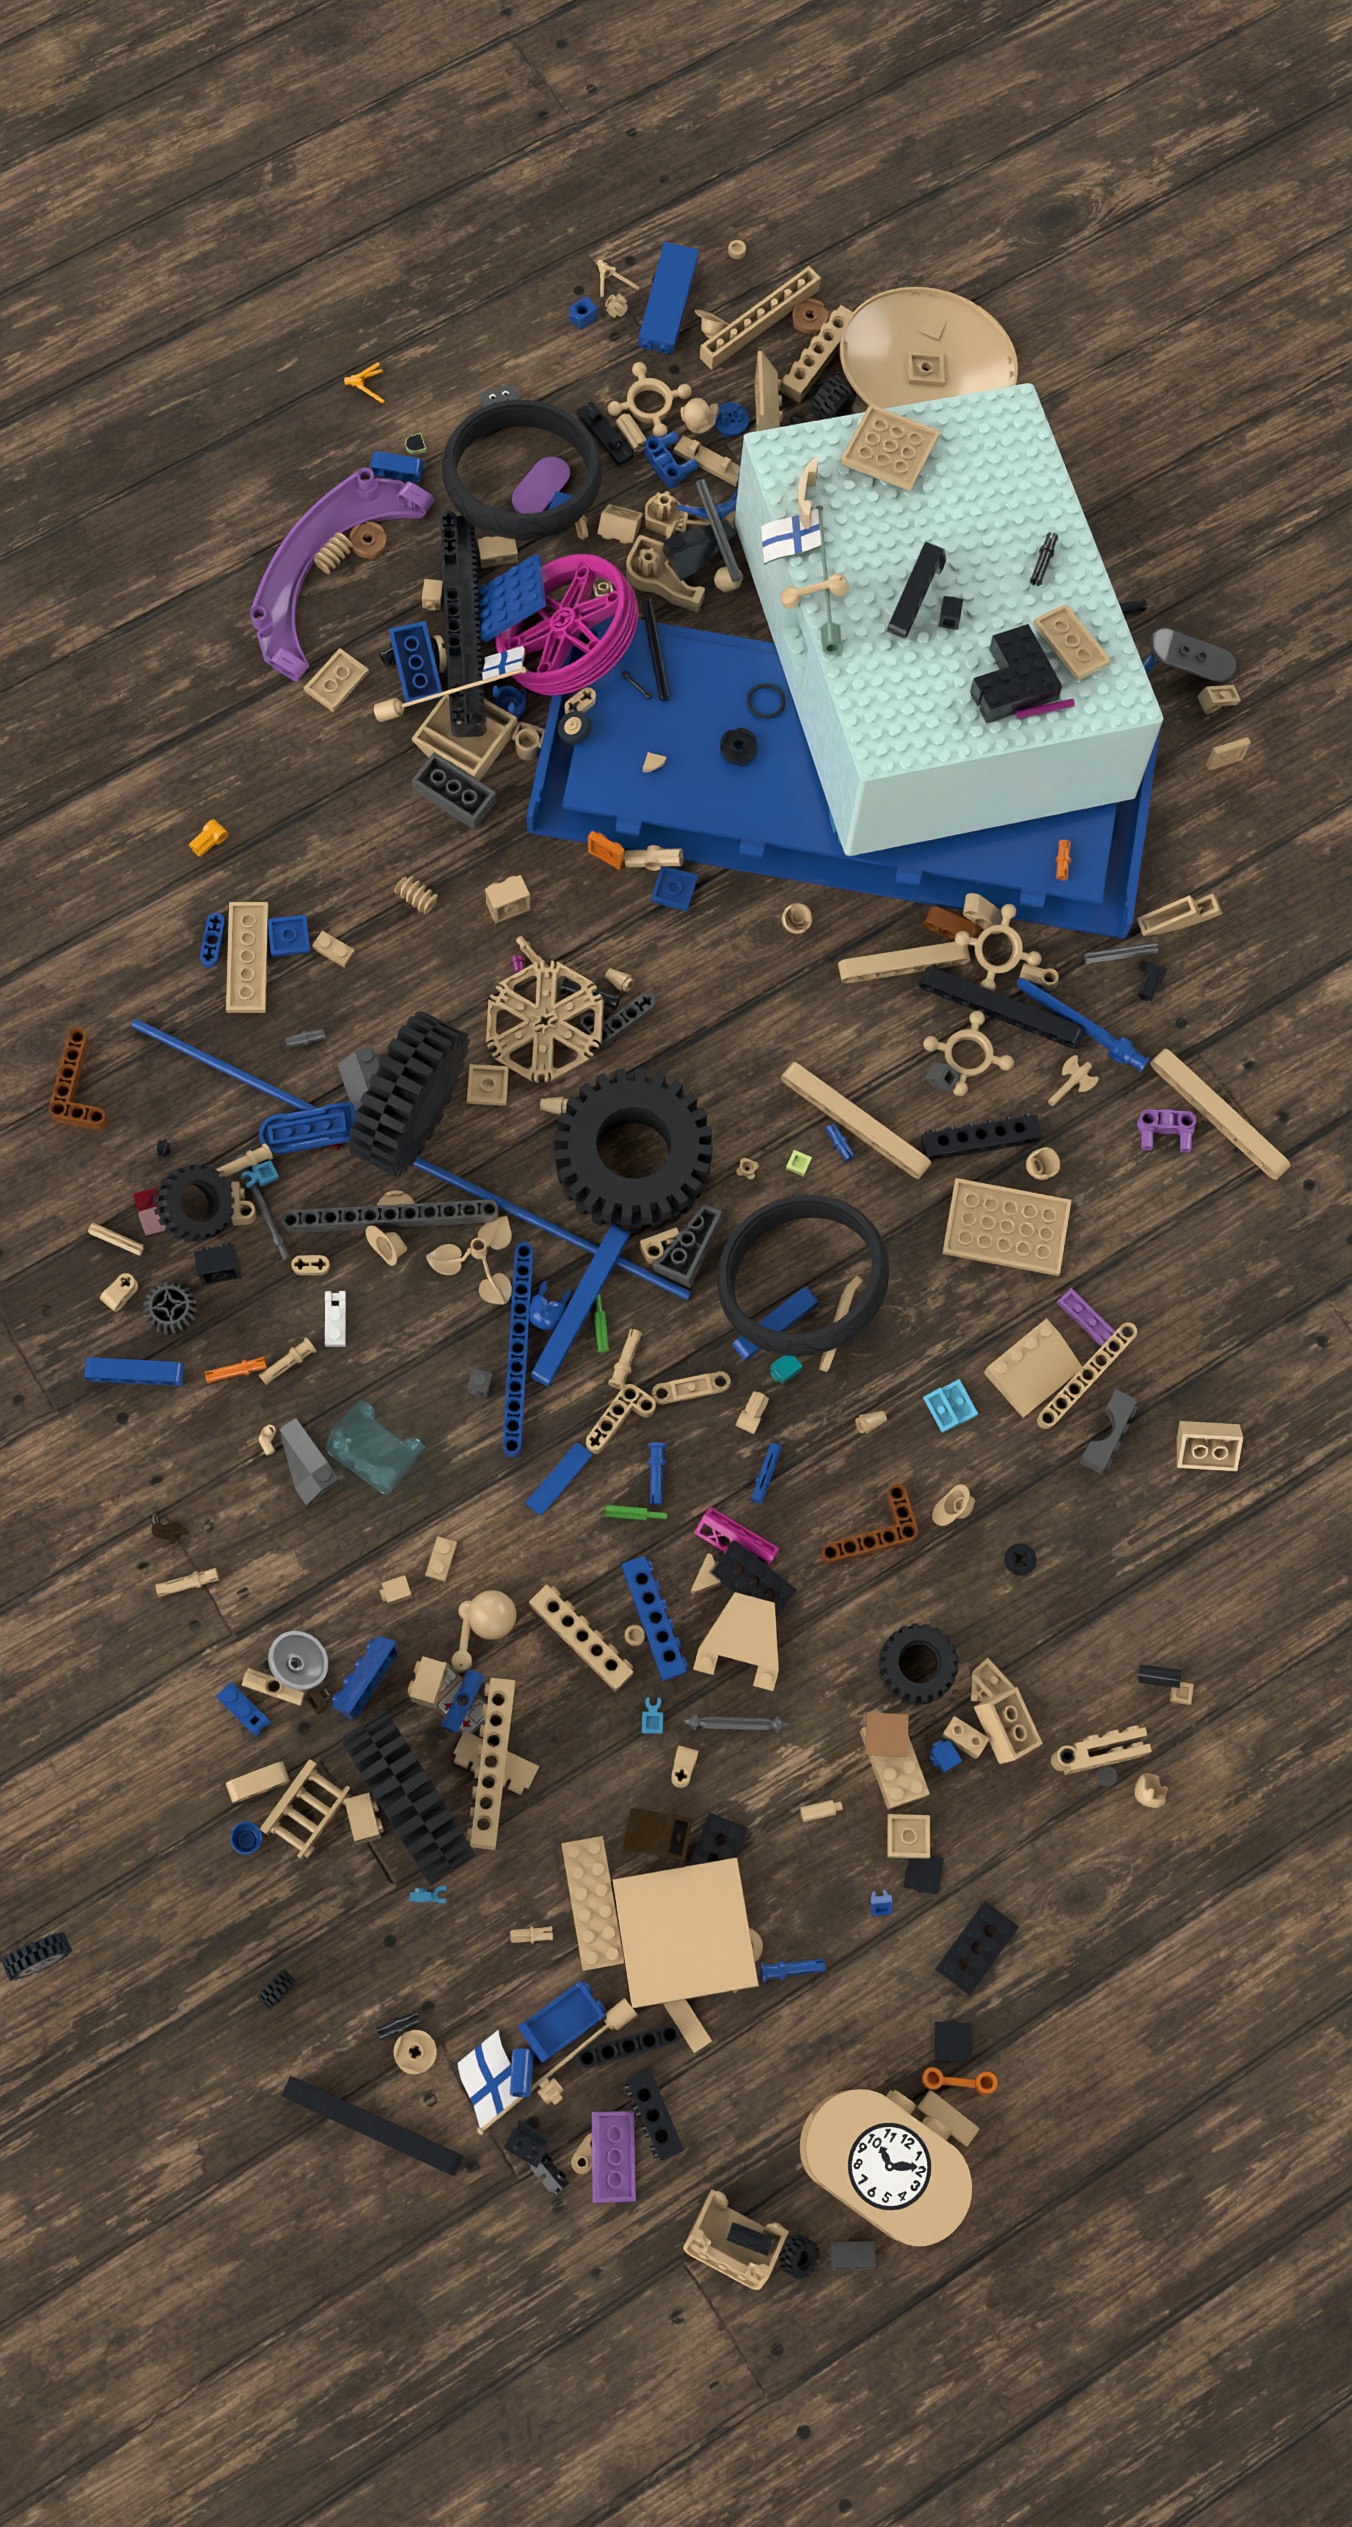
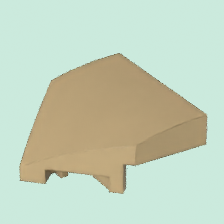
M989 1658L973 1671L971 1701H985L988 1698L1014 1688L1013 1684Z

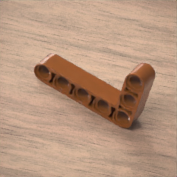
M74 1028L68 1034L49 1105V1112L58 1123L93 1130H103L108 1125V1119L101 1108L73 1103L89 1046V1040L85 1031L81 1028ZM77 1037H83L81 1041L75 1042ZM72 1055H78L75 1060H70ZM67 1073H74L72 1077L65 1078ZM62 1091H69L66 1096H60ZM58 1109H64L61 1114H55ZM76 1113H83L80 1118H74ZM102 1116L100 1121H93L95 1117Z
M899 1483L893 1484L886 1495L894 1526L827 1543L820 1553L821 1560L825 1564H835L912 1543L917 1537L918 1528L905 1487ZM897 1490L901 1493L902 1497L896 1499L892 1496L891 1492ZM897 1510H905L907 1517H899ZM910 1529L913 1532V1536L906 1537L903 1534V1530ZM891 1534L894 1541L886 1542L883 1535ZM871 1539L874 1542V1547H866L864 1540ZM851 1544L854 1546L855 1551L848 1553L845 1551L844 1546ZM827 1549L833 1550L835 1557L828 1558L825 1555V1551Z

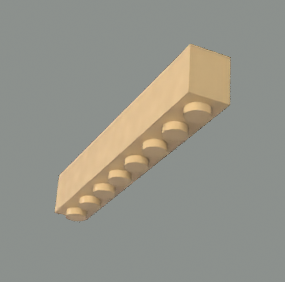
M809 266L702 344L700 359L713 370L790 313L798 302H805V299H809L817 293L820 288L821 278Z

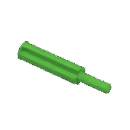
M599 1294L595 1301V1327L598 1352L605 1353L609 1351L605 1311H602L601 1295Z
M606 1505L605 1517L646 1520L647 1517L667 1519V1513L649 1512L647 1508Z

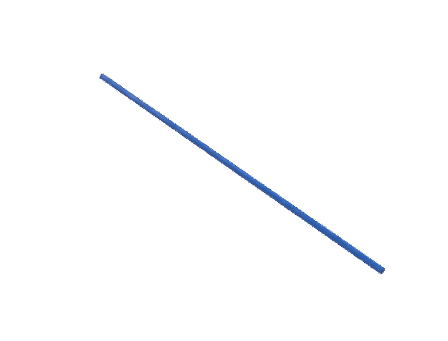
M136 1018L131 1024L132 1028L301 1111L317 1108ZM419 1157L416 1158L413 1166L482 1200L495 1201L498 1208L594 1255L600 1247ZM620 1256L615 1263L616 1266L685 1300H688L691 1295V1291Z

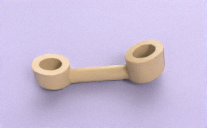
M835 573L829 576L827 581L799 589L792 586L787 587L781 593L780 599L786 609H792L799 604L800 596L828 588L833 595L843 596L848 593L849 584L844 575Z
M464 1601L459 1606V1616L463 1620L459 1651L455 1652L451 1659L453 1669L460 1674L468 1672L472 1666V1657L467 1652L471 1627L468 1610L471 1601Z

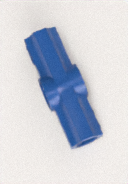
M468 1670L441 1724L443 1728L453 1733H458L485 1679L484 1676L473 1670ZM460 1697L468 1698L469 1702L466 1706H459L457 1704Z

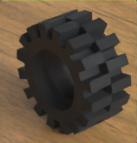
M284 1969L269 1982L257 1998L270 2010L292 1990L297 1981Z
M793 2235L792 2240L789 2238L786 2240L787 2245L783 2244L782 2248H784V2251H780L779 2255L782 2258L779 2259V2263H781L780 2267L785 2273L796 2279L803 2280L805 2277L808 2278L810 2276L809 2272L814 2273V2265L818 2266L816 2259H820V2255L817 2254L820 2250L814 2241L802 2235ZM802 2252L801 2258H800L799 2261L797 2262V2259H798L800 2253Z

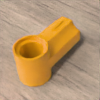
M212 819L204 826L203 832L189 843V847L197 856L202 857L215 844H221L227 838L228 831L215 819Z

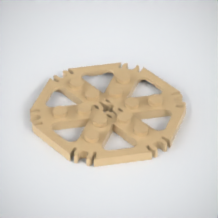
M537 961L500 982L499 984L504 986V989L500 986L495 987L500 991V995H490L495 1002L488 999L486 1043L489 1049L497 1048V1051L492 1053L496 1061L504 1066H508L509 1069L533 1082L534 1076L535 1082L539 1083V1077L544 1075L545 1082L549 1083V1081L554 1082L592 1061L585 1056L586 1054L591 1058L595 1057L590 1052V1049L592 1047L600 1049V1046L594 1041L602 1044L604 1000L601 994L593 996V992L598 990L594 982L557 962L556 967L555 962L551 961V966L545 968L544 961L540 963ZM561 976H566L581 986V990L556 1003L557 981ZM529 977H537L536 1004L515 993V985ZM589 1009L595 1012L594 1032L591 1035L585 1034L568 1024L567 1021ZM500 1010H506L524 1021L500 1035L496 1033L497 1013ZM544 1017L550 1019L547 1021V1026L541 1024ZM554 1039L578 1054L576 1060L560 1069H556L553 1066ZM533 1041L531 1068L526 1069L510 1059V1054L513 1051Z

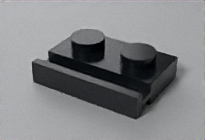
M519 2120L518 2127L512 2131L504 2149L537 2168L548 2149L546 2148L547 2144L553 2139Z

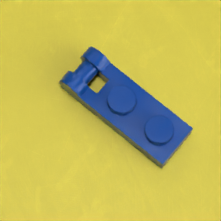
M232 1682L216 1696L255 1737L260 1734L259 1731L264 1726L267 1727L271 1723ZM257 1717L259 1721L253 1725L251 1721Z

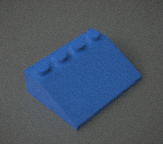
M377 1636L375 1640L373 1638L370 1640L366 1647L367 1653L364 1657H359L354 1666L356 1670L352 1675L348 1674L343 1682L344 1688L341 1692L337 1691L331 1701L333 1702V1709L353 1722L400 1652L397 1643L391 1639Z

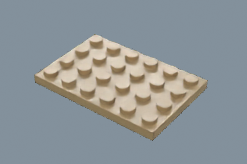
M955 1178L942 1254L1059 1276L1071 1200Z

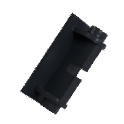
M546 2152L537 2168L532 2165L529 2166L538 2178L543 2174L547 2176L542 2183L550 2194L553 2193L556 2196L569 2184L565 2173L558 2170L551 2156Z

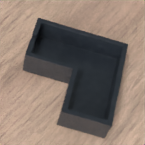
M1029 624L992 636L989 650L1000 670L973 678L970 689L976 705H980L979 710L986 723L1014 715L1019 710L1059 700L1062 684Z

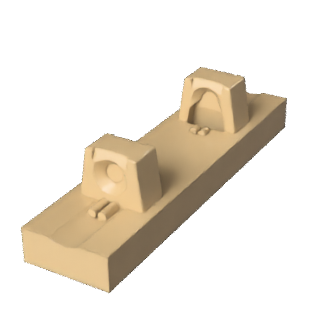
M684 435L674 448L675 454L688 461L694 458L700 468L735 487L738 485L739 465L733 463L731 459L724 458L700 445V442L691 440Z

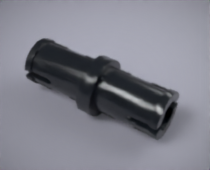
M414 2011L399 2019L395 2017L393 2018L394 2021L376 2027L380 2040H383L396 2033L400 2035L403 2033V2030L421 2023L417 2012Z

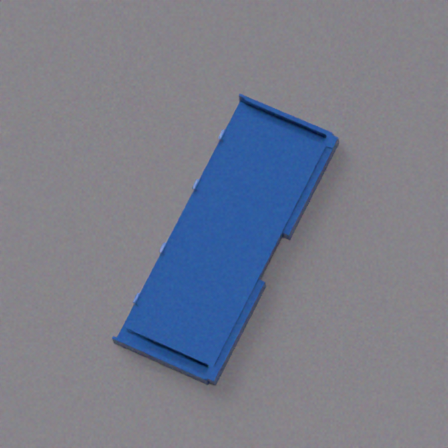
M615 615L608 617L589 630L601 640L609 629ZM638 619L631 643L619 661L601 678L584 687L592 688L596 693V703L584 712L592 723L591 733L584 742L577 745L568 744L560 737L558 732L560 720L565 715V703L582 689L567 694L552 695L527 813V831L531 834L588 844V835L591 831H594L595 833H602L611 842L619 843L626 851L647 850V847L651 845L660 846L663 849L681 848L684 861L957 910H964L966 895L974 893L981 895L1000 910L1006 904L1014 905L1016 915L1012 918L1013 920L1120 939L1126 938L1132 926L1160 730L1134 799L848 856L844 853L842 844L838 841V832H833L829 818V812L831 811L775 643L656 623L670 695L668 701L662 702L659 699L645 620ZM583 632L577 637V639L587 645L590 642V639ZM573 645L561 668L572 664L586 653ZM628 671L629 676L646 692L652 694L651 699H646L644 694L628 679H623L622 672ZM768 683L775 685L784 694L785 706L778 716L763 719L755 716L748 709L747 695L758 684ZM764 687L754 691L750 702L752 708L759 714L770 715L777 712L780 708L781 697L774 689ZM585 695L584 700L587 698L590 700L591 695L589 697ZM571 706V707H570V711H571V710H574V711H575V710H577V708H576V707L573 708V707ZM745 728L756 737L758 744L757 755L744 767L730 764L720 755V741L728 730ZM741 743L734 745L737 750L743 749ZM648 752L666 757V762L662 767L652 772H643ZM1060 840L1071 841L1069 855L1071 863L1068 868L1067 880L1056 879V857L1058 856V842Z

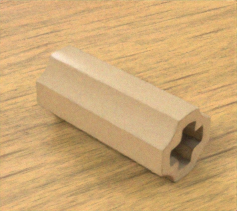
M622 414L616 420V425L634 452L644 450L645 436L630 414Z

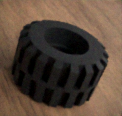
M836 375L825 382L818 390L812 401L810 412L819 420L845 416L851 409L857 393L847 381Z

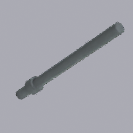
M249 1167L242 1170L243 1173L246 1171L251 1172ZM254 1183L250 1189L273 1237L272 1242L275 1248H278L283 1261H287L291 1257L285 1246L286 1241L280 1235L257 1183Z

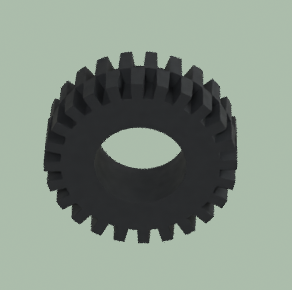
M423 1011L416 1012L414 1017L411 1016L406 1026L402 1025L399 1029L397 1039L393 1038L388 1045L387 1055H382L378 1062L379 1069L377 1073L372 1074L369 1083H371L369 1090L362 1095L360 1102L363 1105L356 1111L354 1117L356 1122L350 1130L352 1137L348 1142V1146H350L349 1153L395 1177H400L401 1173H406L408 1167L415 1163L417 1155H421L425 1149L426 1140L432 1138L436 1123L441 1122L444 1116L442 1112L445 1106L449 1105L453 1097L451 1092L459 1083L460 1078H458V1075L463 1071L465 1066L463 1061L468 1055L469 1035Z
M625 1068L617 1069L614 1079L608 1080L606 1074L603 1073L596 1077L595 1086L591 1087L586 1082L580 1087L579 1097L576 1099L571 1096L567 1101L566 1113L561 1112L558 1119V1130L555 1131L554 1156L559 1184L563 1183L566 1198L569 1201L572 1199L576 1201V1210L580 1214L584 1215L586 1212L592 1214L593 1223L601 1226L603 1221H607L611 1225L615 1224L619 1227L622 1225L631 1226V1233H641L642 1225L650 1224L653 1231L660 1229L662 1221L668 1219L670 1223L677 1221L681 1210L684 1209L688 1212L694 1206L695 1197L702 1195L705 1181L709 1177L713 1145L711 1144L712 1129L711 1126H707L706 1111L704 1108L698 1110L697 1098L692 1092L688 1095L683 1094L682 1083L674 1080L671 1085L666 1084L665 1074L657 1071L654 1079L646 1078V1069L636 1068L635 1076L626 1077ZM622 1124H643L651 1127L663 1137L670 1154L665 1164L649 1176L636 1179L621 1177L611 1172L602 1163L597 1153L598 1145L605 1134Z
M386 1710L340 1738L346 1751L430 1886L476 1857L453 1815Z

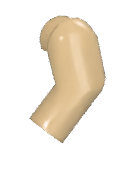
M273 1425L265 1426L259 1436V1443L266 1456L275 1452L271 1444L276 1432Z

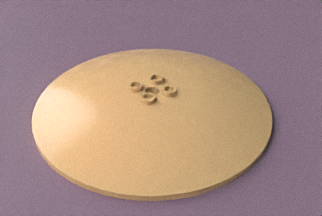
M904 287L882 292L866 300L851 314L841 336L840 358L849 383L868 405L872 404L882 409L1016 385L1018 376L1017 356L1005 330L980 306L947 291L927 287ZM947 319L939 340L915 331L916 327L925 322Z

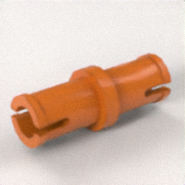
M1060 840L1058 842V856L1056 857V879L1067 880L1068 868L1071 863V858L1069 857L1071 841Z

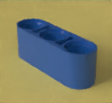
M374 452L369 469L377 477L417 483L421 481L424 461L416 457Z

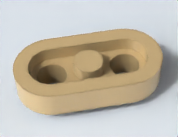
M592 2133L585 2137L571 2160L573 2170L579 2174L587 2173L592 2168V2147L590 2146ZM580 2158H584L586 2160V2165L584 2167H580L578 2165V2160Z

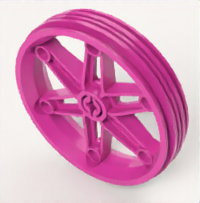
M570 555L542 566L545 601L556 612L551 617L542 608L537 611L545 619L520 634L527 620L525 618L496 636L498 653L521 646L525 649V655L544 649L537 673L526 669L524 674L521 672L512 675L519 684L529 690L544 695H561L582 689L606 674L619 661L631 643L638 621V604L634 590L616 566L594 555ZM596 577L608 580L617 590L589 600ZM571 583L561 604L548 597L555 590ZM615 614L609 629L602 639L599 640L589 629ZM581 632L590 639L588 645L577 639ZM573 645L586 653L577 661L561 668Z

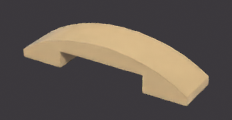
M814 458L809 462L801 475L798 485V514L805 529H809L812 501L806 500L808 485L816 486L819 458Z

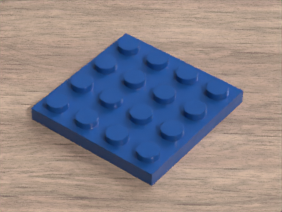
M538 554L528 557L521 564L512 567L508 572L496 577L492 582L483 585L478 590L480 635L485 643L546 606L542 561Z

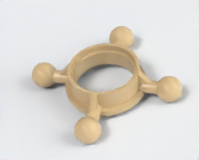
M637 362L633 365L632 372L639 378V381L630 387L627 394V402H611L608 405V412L612 416H618L623 410H627L640 422L654 423V436L663 437L667 434V427L661 423V420L668 414L672 406V400L676 397L687 399L690 397L692 390L689 385L682 384L677 390L671 391L664 382L653 378H646L645 373L647 369L645 364ZM647 390L656 391L664 397L666 403L656 413H644L634 404L636 395Z
M1006 904L1002 907L1001 914L1003 919L1001 925H993L986 928L977 939L970 937L966 931H960L955 936V942L959 946H966L968 944L975 946V955L978 962L983 968L988 970L987 977L981 982L980 986L992 991L996 988L994 982L995 973H1004L1013 969L1020 959L1027 961L1032 966H1038L1042 959L1041 955L1036 951L1030 953L1022 952V941L1014 929L1009 927L1010 919L1016 915V908L1012 904ZM999 931L1010 938L1013 951L1006 963L994 966L984 958L982 946L988 935Z
M981 1011L971 1013L969 1018L972 1024L971 1029L954 1033L947 1043L938 1042V1039L934 1036L925 1038L923 1046L927 1051L932 1052L938 1049L945 1052L947 1064L960 1074L958 1081L952 1089L953 1093L957 1096H963L967 1093V1077L981 1074L990 1064H997L1005 1071L1012 1069L1014 1066V1060L1009 1055L1002 1057L993 1056L991 1042L984 1034L978 1031L979 1026L985 1021V1016ZM962 1040L975 1041L983 1048L985 1060L977 1068H962L953 1060V1046Z

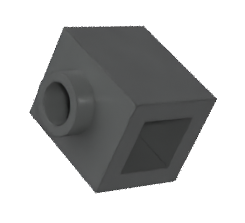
M933 1063L924 1079L935 1089L952 1091L960 1074L949 1064Z
M473 1368L467 1386L468 1393L477 1398H487L493 1381L492 1373Z

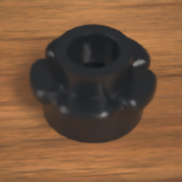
M166 1138L158 1140L157 1155L163 1156V1158L166 1154H170V1143H167Z

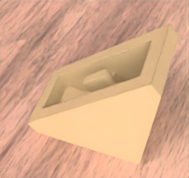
M708 1553L691 1589V1594L693 1595L721 1585V1582L709 1573L715 1565L712 1554Z

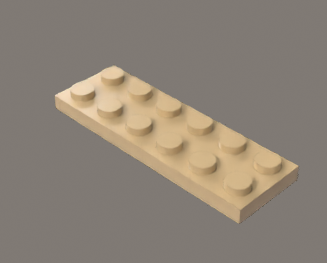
M229 902L227 1013H266L268 902Z
M603 1836L561 1843L583 1971L624 1964Z

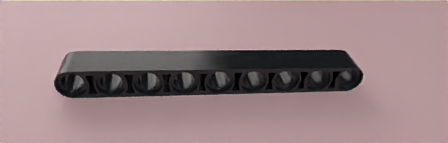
M933 967L925 968L918 984L921 989L975 1011H981L985 1015L1068 1048L1077 1049L1085 1032L1083 1027Z
M293 2076L289 2077L281 2094L282 2097L454 2177L463 2160L464 2155Z

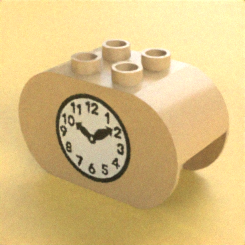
M846 2090L834 2093L823 2099L809 2114L800 2137L801 2161L810 2178L886 2235L907 2245H932L954 2232L963 2221L969 2209L972 2197V2180L965 2159L953 2145L947 2142L952 2131L932 2116L930 2118L925 2116L922 2122L915 2119L910 2114L916 2105L896 2090H890L886 2097L871 2090Z

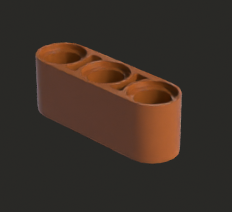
M936 906L930 908L923 923L927 929L955 941V936L960 931H966L970 937L976 939L981 932L979 925Z

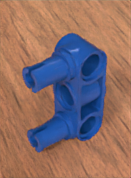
M675 431L663 437L651 436L645 441V457L656 474L659 475L663 483L669 488L677 487L680 481L685 478V475L698 469V464L694 458L682 465H677L671 453L666 449L679 441Z

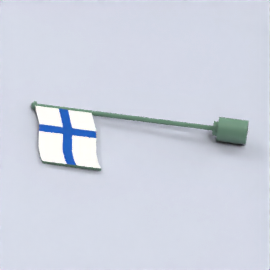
M821 505L816 506V509L811 511L809 529L804 528L799 515L775 520L761 526L764 565L778 559L801 555L821 547L824 581L828 580L822 521L823 507ZM828 588L825 589L828 623L821 627L823 652L833 655L842 650L840 626L832 622Z

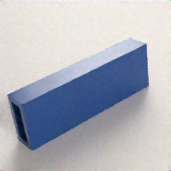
M664 242L639 334V347L646 350H657L663 354H674L699 259V249Z

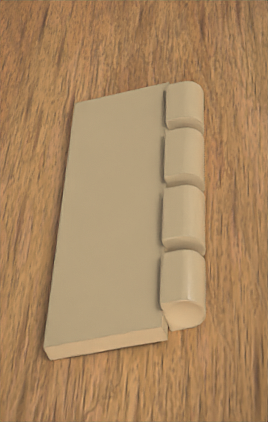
M464 1731L453 1753L457 1755L453 1763L467 1769L470 1762H472L473 1765L470 1771L475 1773L476 1765L480 1766L481 1758L477 1757L478 1745H483V1739ZM488 1742L491 1747H496V1745ZM507 1751L503 1787L507 1780L511 1782L508 1789L521 1795L524 1788L529 1789L539 1766ZM489 1758L485 1761L487 1767L492 1768L496 1766L497 1762Z

